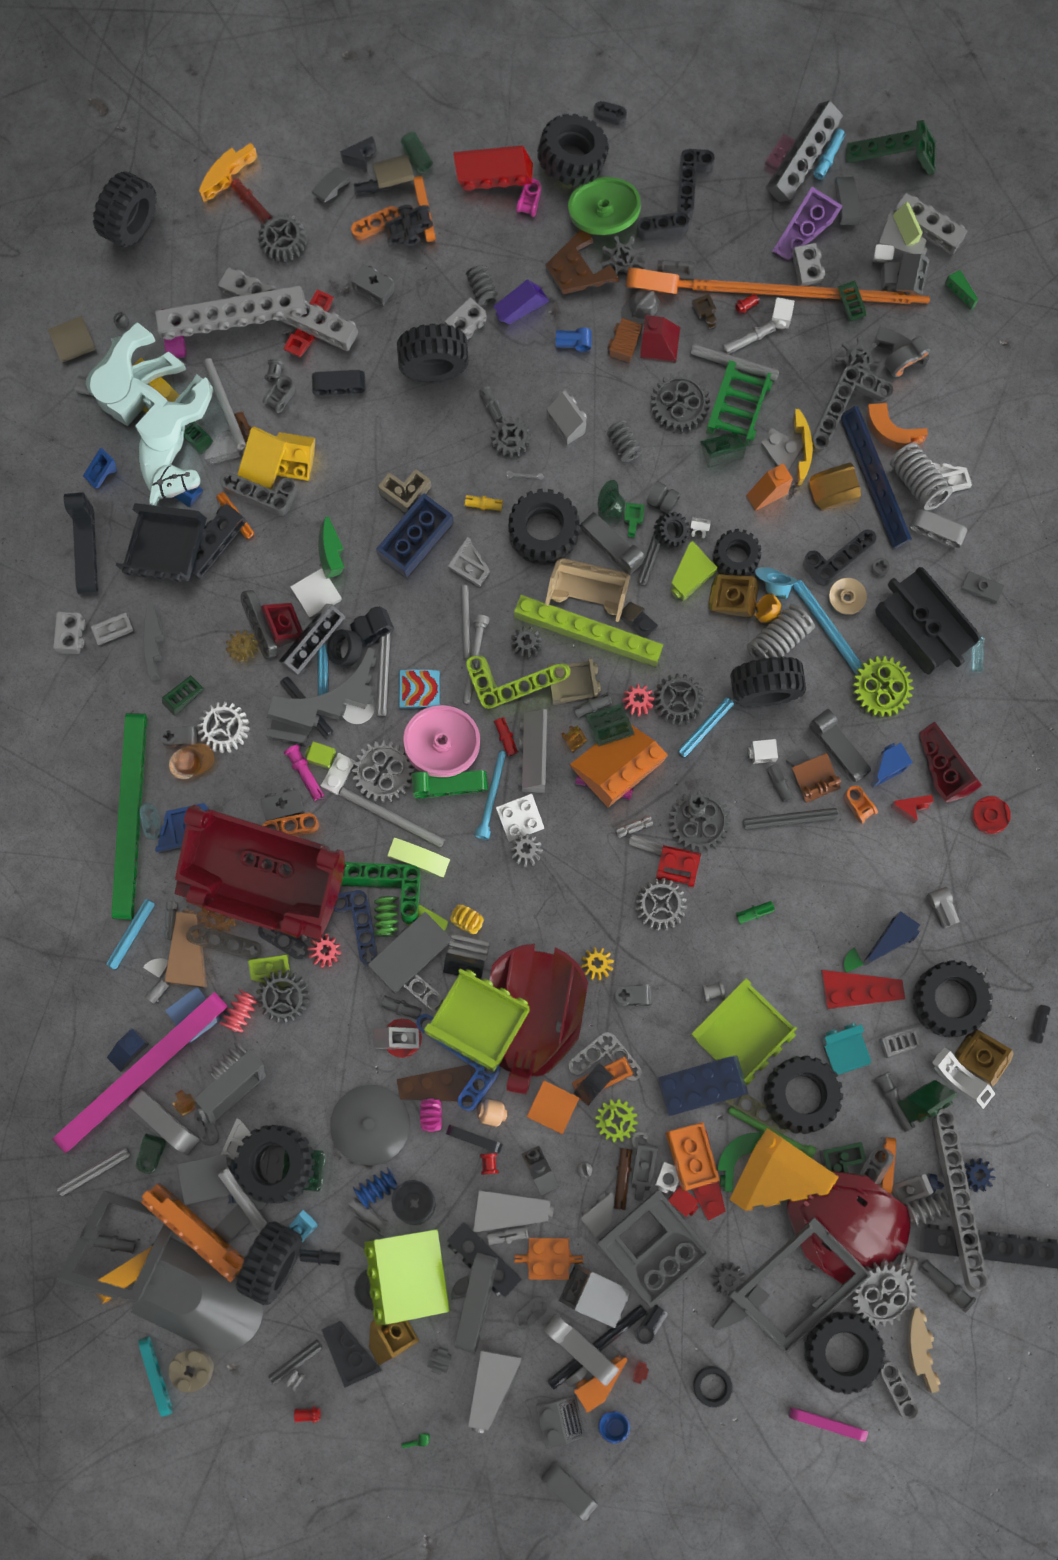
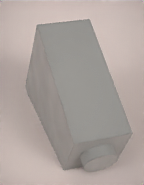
M890 211L879 244L894 246L893 257L901 260L903 254H922L925 256L927 248L924 247L926 240L921 236L918 243L906 246L894 220V212Z

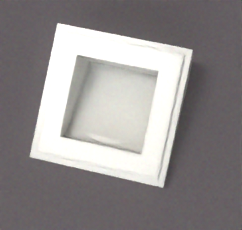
M877 244L872 261L891 262L893 260L894 246Z

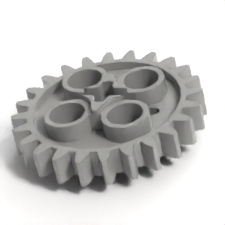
M384 740L380 746L375 741V747L373 748L368 744L369 750L361 749L363 755H356L359 762H353V765L357 767V769L352 770V773L357 774L353 777V780L359 781L356 787H363L360 792L361 794L367 792V799L373 795L374 802L379 797L382 803L385 802L387 797L392 802V796L394 795L399 799L398 793L406 794L404 787H411L408 781H411V776L409 775L415 773L413 769H409L413 765L407 762L409 760L407 756H404V749L399 751V744L394 748L392 741L388 746ZM378 755L385 756V760L381 763L376 762L375 758ZM393 757V760L387 765L389 758ZM399 764L402 768L398 772H393L391 770L392 766ZM385 767H386L387 774H386V773H383V774L381 775V773H380L379 770H380V769H381V770H384ZM368 771L375 772V776L372 779L365 777ZM380 777L379 783L377 784V786H374V783ZM389 780L392 782V785L389 788H383L382 783Z
M882 1261L881 1267H878L876 1263L873 1265L874 1269L866 1267L871 1277L851 1294L853 1298L851 1303L860 1317L868 1320L870 1323L873 1322L875 1326L881 1322L883 1327H885L886 1321L893 1325V1319L896 1318L900 1322L901 1314L907 1316L905 1310H912L909 1303L916 1302L912 1296L917 1295L914 1290L916 1285L913 1282V1278L905 1268L902 1269L899 1264L894 1266L892 1262L887 1266Z

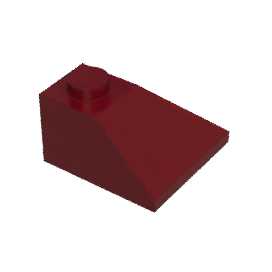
M645 315L640 358L676 362L681 327L664 317Z

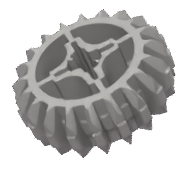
M662 878L661 884L658 883V879H654V885L648 881V889L645 886L641 887L644 894L637 892L636 896L641 898V900H635V904L640 905L635 908V911H642L637 916L638 919L645 917L642 924L645 925L648 921L651 922L649 925L650 929L656 924L657 931L660 930L661 925H663L665 931L668 930L667 924L674 928L675 923L673 921L680 923L681 919L678 916H685V913L680 910L687 909L686 905L681 904L687 901V898H680L684 891L682 890L677 893L679 885L677 884L672 888L673 881L670 880L668 885H666L665 878ZM655 890L668 891L664 896H658L652 892ZM672 896L675 898L677 904L675 913L671 910L672 908H670L668 904V901L671 899ZM646 897H649L653 903V909L649 913L645 908ZM666 899L664 904L666 908L660 907L656 910L658 905L656 901L662 902ZM658 913H664L670 918L659 920L653 917Z

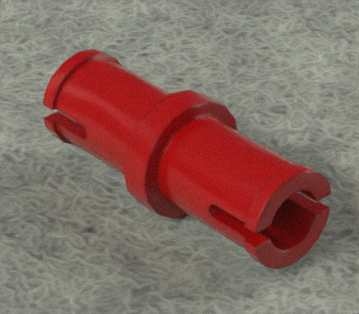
M505 717L493 721L500 736L499 741H502L507 757L519 753L512 738L514 735L510 732Z

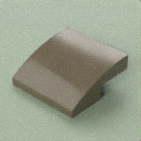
M408 154L373 163L379 189L414 180Z
M82 316L48 329L62 363L96 349Z

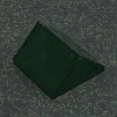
M729 433L700 441L708 468L744 458L746 446L736 433Z

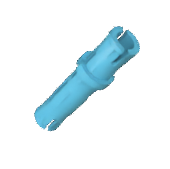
M835 130L824 154L820 156L818 166L813 172L814 177L817 179H823L828 168L832 166L833 158L846 135L843 130Z

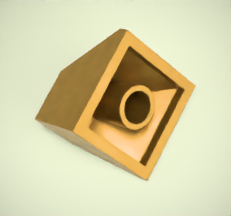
M375 1320L370 1323L369 1349L378 1366L419 1342L408 1320L386 1325H376Z

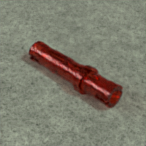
M236 178L233 180L230 187L240 196L239 199L245 202L264 224H266V219L271 220V215L253 196V192L247 189L240 179Z

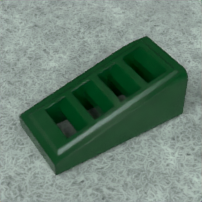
M856 281L838 286L848 321L851 322L867 316ZM853 287V291L844 294L843 290ZM856 295V298L846 300V297ZM858 301V305L849 308L848 304ZM860 308L861 312H858L853 315L851 314V311Z
M194 421L189 423L191 425L184 431V438L195 450L203 454L214 441Z
M190 675L162 697V704L175 716L203 690V687ZM190 684L195 690L192 691L187 685ZM183 689L188 693L187 696L182 692ZM177 694L182 698L181 701L176 697Z

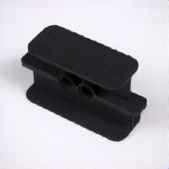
M918 567L914 573L900 583L896 578H892L888 582V587L894 594L885 601L880 602L875 609L876 616L880 619L881 623L891 632L892 636L896 638L924 673L930 675L948 659L956 667H960L965 662L961 655L971 647H974L980 640V634L977 629L974 628L973 624L969 622L961 610L957 608L949 596L945 594L923 567ZM916 612L921 613L924 618H918ZM928 627H933L936 633L930 632Z

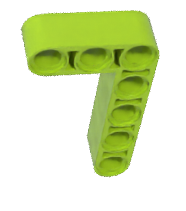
M471 656L466 663L482 706L487 709L563 681L570 675L569 666L565 663H559L497 687L484 656ZM474 659H478L480 661L481 665L479 669H476L473 666ZM558 667L563 668V677H559L556 674V669ZM540 674L546 676L547 681L545 684L540 683ZM481 677H485L487 679L488 683L486 687L481 685ZM523 681L528 682V691L522 689L521 684ZM505 688H509L512 691L510 698L505 696ZM489 694L494 697L495 701L493 704L487 701Z

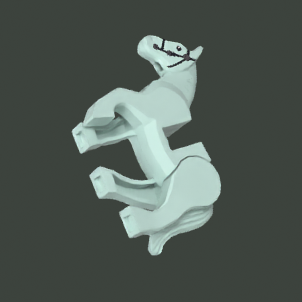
M137 322L122 336L111 338L112 345L109 351L91 369L85 384L102 410L126 426L135 419L145 406L149 410L137 423L136 428L141 435L139 462L142 476L150 490V504L157 506L159 499L174 497L194 489L200 484L201 479L196 470H181L171 464L178 451L181 450L185 425L203 417L214 390L206 377L202 379L196 374L193 381L175 402H169L158 391L147 385L158 377L185 371L186 367L184 363L170 352L165 353L159 358L143 361L132 366L131 357L134 350L140 346L155 342L153 334Z

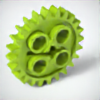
M876 656L874 661L870 658L867 660V664H861L862 669L856 670L859 675L853 676V679L857 682L851 684V686L856 687L857 690L853 691L852 694H858L855 701H861L859 708L865 706V713L872 710V716L878 713L879 718L884 717V714L890 717L892 713L894 715L898 714V709L904 710L903 704L907 705L910 703L906 698L913 696L909 693L910 690L914 689V687L909 686L913 679L907 678L911 673L904 672L906 666L899 667L900 660L893 663L894 657L889 658L887 661L886 656H882L880 661V658ZM881 669L886 671V678L880 675ZM867 681L872 683V690L866 687ZM882 683L885 685L883 688L884 690H881L880 688L882 686ZM893 683L899 686L898 692L893 690ZM880 695L885 698L884 705L879 702Z

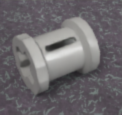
M722 981L714 985H702L705 1002L713 998H725Z

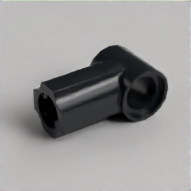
M656 1304L650 1308L644 1320L636 1329V1340L641 1344L651 1343L669 1313ZM642 1329H647L650 1332V1337L646 1341L641 1340L639 1337Z

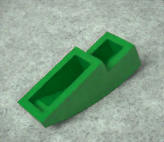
M328 516L325 517L320 526L318 541L319 557L326 579L340 575L345 567L340 558L344 548Z

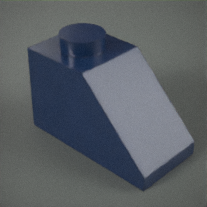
M131 1028L116 1043L107 1059L121 1072L149 1043L137 1030Z

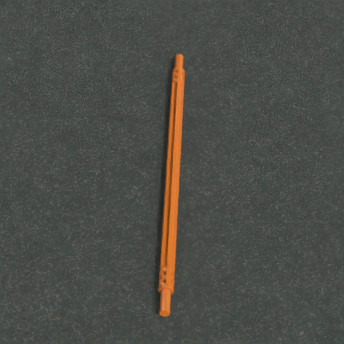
M693 279V281L679 280L678 287L693 288V290L755 293L841 300L838 288ZM846 289L843 291L845 294L853 291L854 289ZM859 290L863 301L901 304L930 302V296L906 295L904 292ZM856 295L848 296L846 300L856 298Z

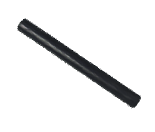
M642 1305L637 1306L620 1320L615 1328L612 1327L592 1345L601 1352L644 1317L647 1311ZM574 1358L548 1380V1384L553 1390L582 1368L583 1365Z

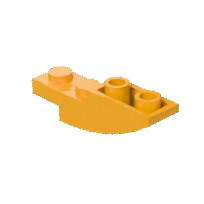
M251 143L238 152H235L233 148L229 149L213 164L204 177L199 189L203 202L212 199L222 189L228 188L233 182L231 175L238 173L242 167L252 163L257 158L255 147Z

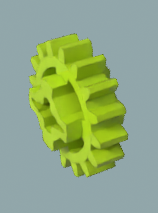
M611 1099L610 1105L602 1104L604 1110H597L601 1115L595 1117L600 1122L595 1126L597 1128L601 1127L602 1130L599 1134L605 1133L606 1140L612 1137L613 1142H616L617 1138L623 1142V1136L630 1138L629 1132L636 1131L633 1125H638V1122L634 1121V1118L638 1115L632 1114L631 1111L634 1107L628 1108L627 1101L621 1104L620 1099L617 1100V1103H614ZM617 1107L624 1109L628 1114H621L618 1112ZM610 1109L611 1115L608 1119L603 1120L604 1114ZM614 1112L618 1118L622 1119L619 1122V1130L615 1123H611V1120L614 1119ZM630 1121L628 1129L623 1132L624 1123ZM605 1127H612L615 1129L616 1134L610 1133Z

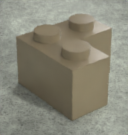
M416 469L404 483L391 473H388L378 485V490L382 497L407 513L420 496L430 490L431 481Z

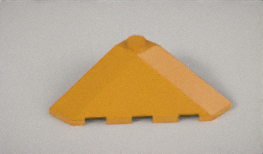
M767 1128L756 1144L729 1200L744 1211H751L754 1206L764 1205V1207L779 1205L782 1200L791 1199L793 1202L807 1199V1195L818 1193L820 1196L826 1195L839 1177Z

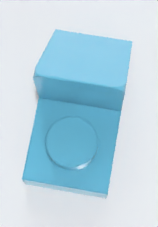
M303 1210L288 1228L300 1233L303 1242L318 1225Z

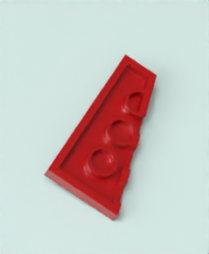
M821 970L827 1009L906 999L903 980Z
M719 1181L692 1189L707 1221L726 1212Z

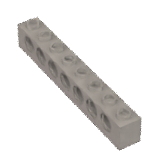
M229 267L218 284L221 294L229 298L277 290L272 284H264L254 276L249 277L239 269L233 270ZM306 300L307 316H291L280 320L346 351H349L358 335L356 324L353 321L341 319L337 314L333 312L328 313L318 305L308 304ZM284 303L282 306H288L289 303ZM267 306L264 309L268 310L271 306Z
M301 285L155 311L158 332L162 339L168 340L174 339L177 336H192L194 333H209L217 329L227 330L234 326L244 327L251 323L262 324L269 320L278 321L286 317H300L303 314H307ZM284 303H289L288 306H282ZM267 306H271L268 310L264 309ZM253 309L252 312L246 313L247 310ZM231 312H235L234 315L228 316ZM217 315L215 319H210L212 316ZM196 318L199 319L197 322H192ZM176 322H180L179 325L174 326Z

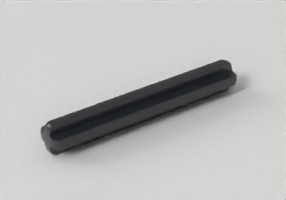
M288 676L280 681L281 686L292 699L306 698ZM316 714L319 716L316 728L324 738L330 737L333 734V730L321 715Z

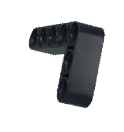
M84 492L64 494V506L73 520L76 590L79 595L98 593L94 508Z

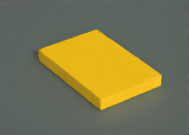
M253 426L237 475L272 490L287 441Z

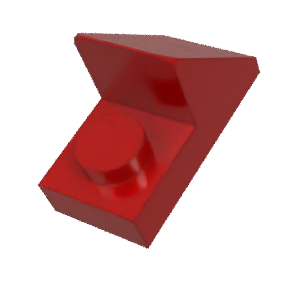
M926 795L896 800L891 804V808L912 823H915L918 820L915 808L918 811L928 809L934 802L933 796Z

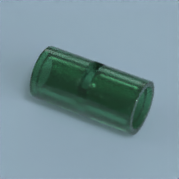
M410 132L404 135L400 142L419 173L429 170L433 165V161L417 134Z

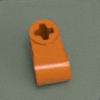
M852 786L845 791L843 795L844 801L861 824L872 814L876 815L878 813L876 806L861 787ZM850 791L857 793V800L850 798Z

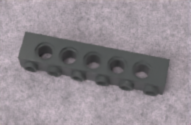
M831 101L822 102L817 105L767 184L766 189L779 202L789 201L795 196V191L804 182V177L812 169L816 158L822 153V148L831 139L833 131L839 126V121L843 115Z

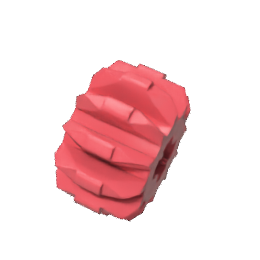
M638 683L636 684V689L633 686H629V691H624L626 697L622 699V702L627 703L624 709L628 710L631 708V715L634 711H637V716L639 717L641 711L644 714H648V709L653 708L651 704L654 701V697H651L653 691L649 690L646 692V685L640 689V684ZM635 697H637L638 699L642 698V702H635Z
M325 934L323 938L321 936L320 940L312 939L310 941L314 947L310 946L307 948L308 951H313V954L308 955V958L315 957L313 960L314 965L319 962L321 968L325 966V963L330 967L332 966V961H338L335 955H340L341 951L336 950V948L340 947L339 943L333 944L336 939L335 937L329 940V935ZM327 948L328 952L322 954L320 950Z

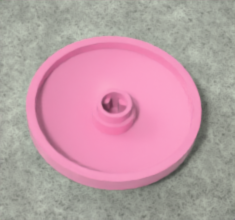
M445 705L432 706L418 712L407 724L403 737L404 751L410 763L420 772H428L429 776L450 777L465 771L475 761L480 749V733L474 720L464 711Z

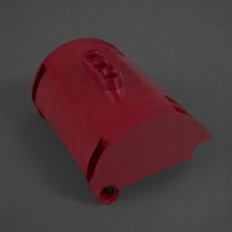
M197 805L189 807L184 816L186 829L175 875L176 888L174 894L185 897L187 903L252 925L277 930L297 938L302 934L320 940L329 923L340 891L345 866L344 852L339 849L331 851L326 845L214 810L207 809L203 811ZM248 853L254 856V860L249 858ZM266 859L271 860L272 866L267 863ZM284 864L290 867V871L285 869Z

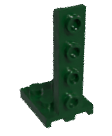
M920 120L917 121L916 130L847 143L846 160L847 162H856L916 150L917 160H920L922 168L926 170L928 175L935 174L936 140L925 121Z

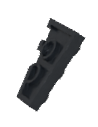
M341 1321L321 1329L344 1388L382 1371Z

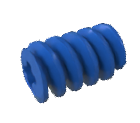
M387 1167V1174L382 1170L380 1171V1178L374 1174V1182L367 1178V1186L360 1182V1190L353 1186L356 1196L366 1208L370 1207L369 1200L375 1204L377 1203L376 1196L382 1200L384 1199L383 1192L389 1196L391 1195L390 1188L394 1191L396 1190L397 1182L389 1167Z

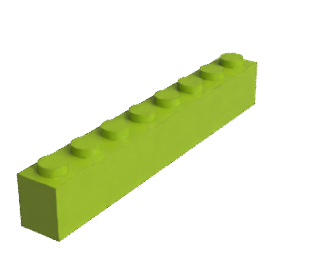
M520 595L514 611L515 619L655 668L663 650L664 644L552 605L547 606L541 601Z

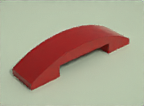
M317 289L309 304L313 306L318 305L328 312L334 297ZM297 328L295 334H291L283 350L301 357L309 348L315 336Z

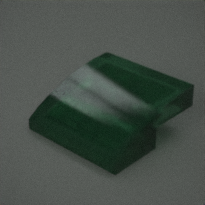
M622 703L586 715L598 747L634 735L633 728Z

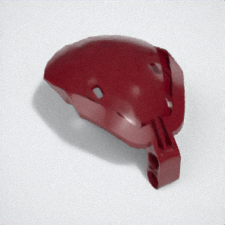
M535 944L521 945L500 956L491 968L489 981L494 984L493 987L499 990L500 988L507 990L511 993L510 996L515 999L518 997L522 998L528 1003L527 1005L530 1009L499 1063L501 1068L510 1072L506 1087L508 1092L526 1095L529 1090L531 1077L543 1076L550 1072L579 1040L588 980L579 964L567 953L556 947L554 954L534 951ZM557 1021H562L560 1032L556 1031Z
M831 1171L839 1178L828 1194L820 1196L818 1193L807 1195V1199L793 1202L791 1199H788L787 1213L795 1234L815 1217L865 1269L867 1266L870 1269H874V1263L881 1267L882 1261L888 1266L890 1262L893 1263L900 1253L906 1250L911 1229L907 1207L866 1175ZM858 1195L866 1200L864 1206L857 1201ZM815 1232L812 1233L800 1244L804 1256L842 1285L845 1284L856 1273L832 1249L829 1250L825 1247L824 1241Z

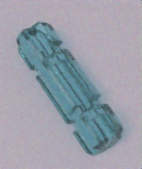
M980 636V640L973 647L974 664H972V671L976 673H981L984 669V664L982 663L984 661V636Z

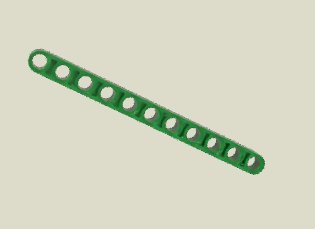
M126 713L111 908L112 919L133 920L147 733V715L144 713Z

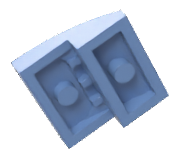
M196 987L165 1011L177 1026L207 998ZM218 1015L212 1022H210L189 1042H193L200 1035H202L204 1032H206L208 1029H210L212 1026H214L216 1023L222 1020L220 1015Z

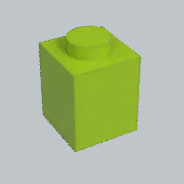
M313 741L312 746H308L305 757H307L308 763L330 770L337 752L335 748Z

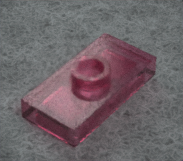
M783 133L765 161V165L777 170L795 142V139Z

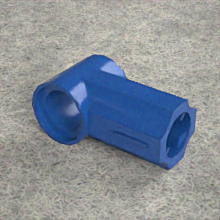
M578 328L576 331L556 330V347L575 348L577 351L582 352L591 350V329Z

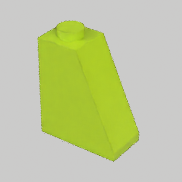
M693 541L689 543L670 587L672 595L676 599L680 598L682 602L714 576L718 568Z

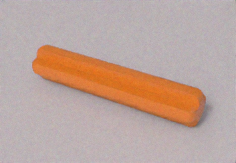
M221 492L216 496L221 506L227 503L239 513L225 492ZM246 522L240 531L246 539H250L254 536V531Z

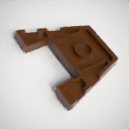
M582 230L545 264L547 271L562 294L585 290L588 286L596 285L598 287L606 282L612 281V283L619 281L611 265L595 274L592 273L578 250L593 243V239L589 233Z

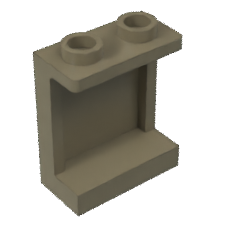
M588 658V661L567 664L570 668L569 677L550 685L553 705L584 701L589 698L594 699L601 692L600 681H596L595 674H598L597 663H593V659ZM555 663L547 664V668L555 665ZM561 667L556 669V674L559 677L564 676V670Z

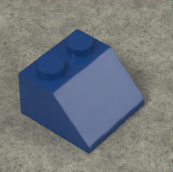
M892 743L881 752L882 755L877 761L872 778V788L906 771L913 763L902 743L897 745Z

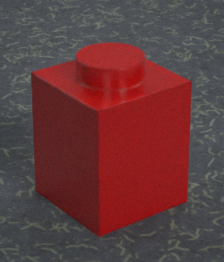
M680 1185L668 1198L671 1205L685 1217L688 1215L692 1216L699 1208L696 1205L699 1201L689 1192L682 1191Z

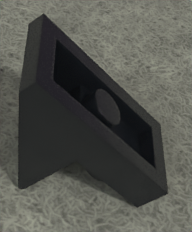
M371 136L340 151L342 162L367 170L364 157H369L377 151L375 140Z
M629 602L623 608L620 619L639 636L647 639L658 625L644 613L645 609Z
M598 1063L580 1083L574 1094L589 1106L614 1075Z

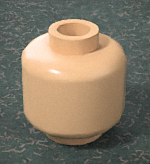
M485 1099L478 1105L477 1118H479L482 1124L497 1127L502 1121L506 1120L507 1110L504 1108L503 1102Z

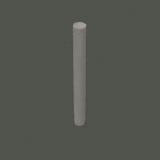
M462 585L463 659L468 660L471 657L468 585Z

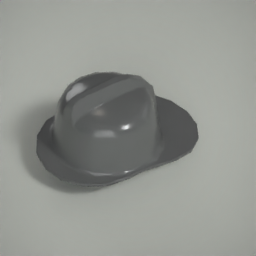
M639 290L624 304L621 310V317L644 325L645 315H655L660 308V300L653 290Z

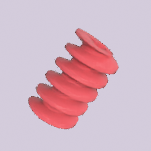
M238 989L242 993L241 995H234L238 1001L230 1002L234 1009L227 1008L230 1016L223 1015L226 1023L219 1022V1024L234 1032H243L244 1030L240 1025H247L244 1017L251 1018L248 1010L255 1011L251 1004H258L259 1002L252 995Z

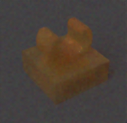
M570 726L571 731L567 734L562 733V738L572 752L587 741L583 731L578 726Z
M183 1090L175 1093L178 1100L173 1105L181 1116L195 1109L194 1106L196 1104L191 1093L187 1095Z

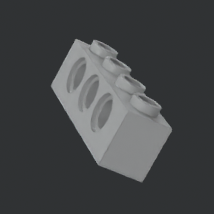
M906 193L896 206L894 213L908 202L913 212L918 213L915 217L922 231L921 236L953 255L964 240L968 230L961 224H956L950 220L948 216L935 211L932 206L919 201L916 196Z

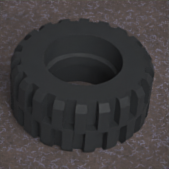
M563 114L560 117L559 115L550 120L543 129L537 149L540 166L556 182L561 181L564 185L572 184V186L588 184L601 174L609 150L607 136L603 134V129L600 126L598 127L595 121L588 120L586 116L580 117L578 114ZM560 145H574L580 148L585 155L570 154Z
M126 171L117 173L108 180V184H105L102 193L98 196L99 199L95 204V211L93 212V225L99 236L120 247L132 246L144 235L150 221L153 219V213L156 209L155 204L157 203L156 191L153 185Z
M435 323L419 325V327H413L409 331L403 332L397 341L399 370L403 375L408 376L412 380L431 382L451 379V377H456L459 373H463L469 364L466 335L459 328H455L452 325H435Z
M537 489V493L530 491L527 492V497L521 496L518 499V504L513 505L512 512L508 518L510 542L513 543L515 551H519L520 556L524 559L529 557L530 562L535 563V560H538L540 564H545V561H550L552 564L556 562L557 558H565L566 553H571L578 541L580 519L577 515L576 506H572V501L569 498L564 499V494L561 492L555 494L552 489H548V492H543V489ZM540 513L551 514L559 519L562 529L552 539L539 540L527 532L526 524L528 520Z
M771 657L752 660L736 666L730 674L733 699L736 704L743 707H766L791 702L802 697L807 689L803 664L799 659H794V657Z
M955 960L938 963L920 976V980L916 982V991L913 993V999H915L913 1007L914 1010L918 1011L919 1015L917 1017L919 1021L922 1020L925 1023L923 1026L927 1029H932L934 1034H941L949 1038L960 1037L980 1028L981 1024L989 1017L987 1014L992 1009L990 1000H993L992 993L989 994L988 990L991 988L989 982L985 983L983 973H978L976 971L977 968L973 965L968 966L966 962H956ZM945 981L960 983L969 995V1008L960 1017L946 1016L939 1010L936 1004V989Z
M807 1055L802 1057L795 1056L779 1064L769 1074L768 1082L764 1086V1091H766L764 1102H767L768 1107L766 1110L772 1114V1120L775 1123L781 1124L780 1127L784 1130L788 1129L791 1130V1133L809 1134L828 1126L830 1122L835 1120L837 1112L842 1107L840 1104L841 1100H843V1093L840 1091L842 1083L837 1081L836 1077L838 1075L836 1071L832 1072L830 1070L831 1066L828 1063L823 1064L821 1059L817 1057L813 1059ZM795 1077H808L819 1088L821 1095L820 1104L811 1113L802 1114L795 1111L786 1099V1086Z
M280 1125L261 1126L260 1129L251 1131V1136H245L242 1140L243 1146H238L236 1150L239 1153L238 1158L234 1157V1163L237 1164V1169H234L235 1176L240 1178L237 1180L239 1186L245 1188L243 1192L246 1195L252 1196V1199L256 1201L274 1204L294 1200L295 1196H300L303 1193L302 1189L308 1188L310 1185L308 1179L313 1177L315 1172L311 1170L312 1165H315V1159L311 1158V1154L314 1151L312 1147H308L309 1141L306 1137H302L301 1133L297 1130ZM272 1145L282 1146L287 1151L290 1159V1167L286 1177L276 1184L268 1183L260 1171L261 1157L265 1150Z
M276 1221L267 1223L255 1238L240 1268L236 1283L238 1292L262 1305L271 1304L282 1290L297 1261L302 1246L300 1233Z
M833 1312L807 1334L808 1339L804 1344L806 1354H804L805 1361H807V1367L814 1378L826 1388L837 1393H859L865 1387H871L873 1385L872 1382L880 1377V1369H883L885 1365L883 1357H886L885 1350H883V1339L880 1338L878 1330L868 1320L849 1312ZM839 1333L854 1335L859 1339L863 1347V1357L860 1364L850 1372L836 1371L830 1366L826 1358L828 1342Z

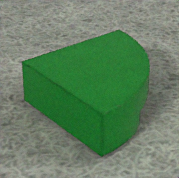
M855 947L845 956L843 964L845 973L864 965Z

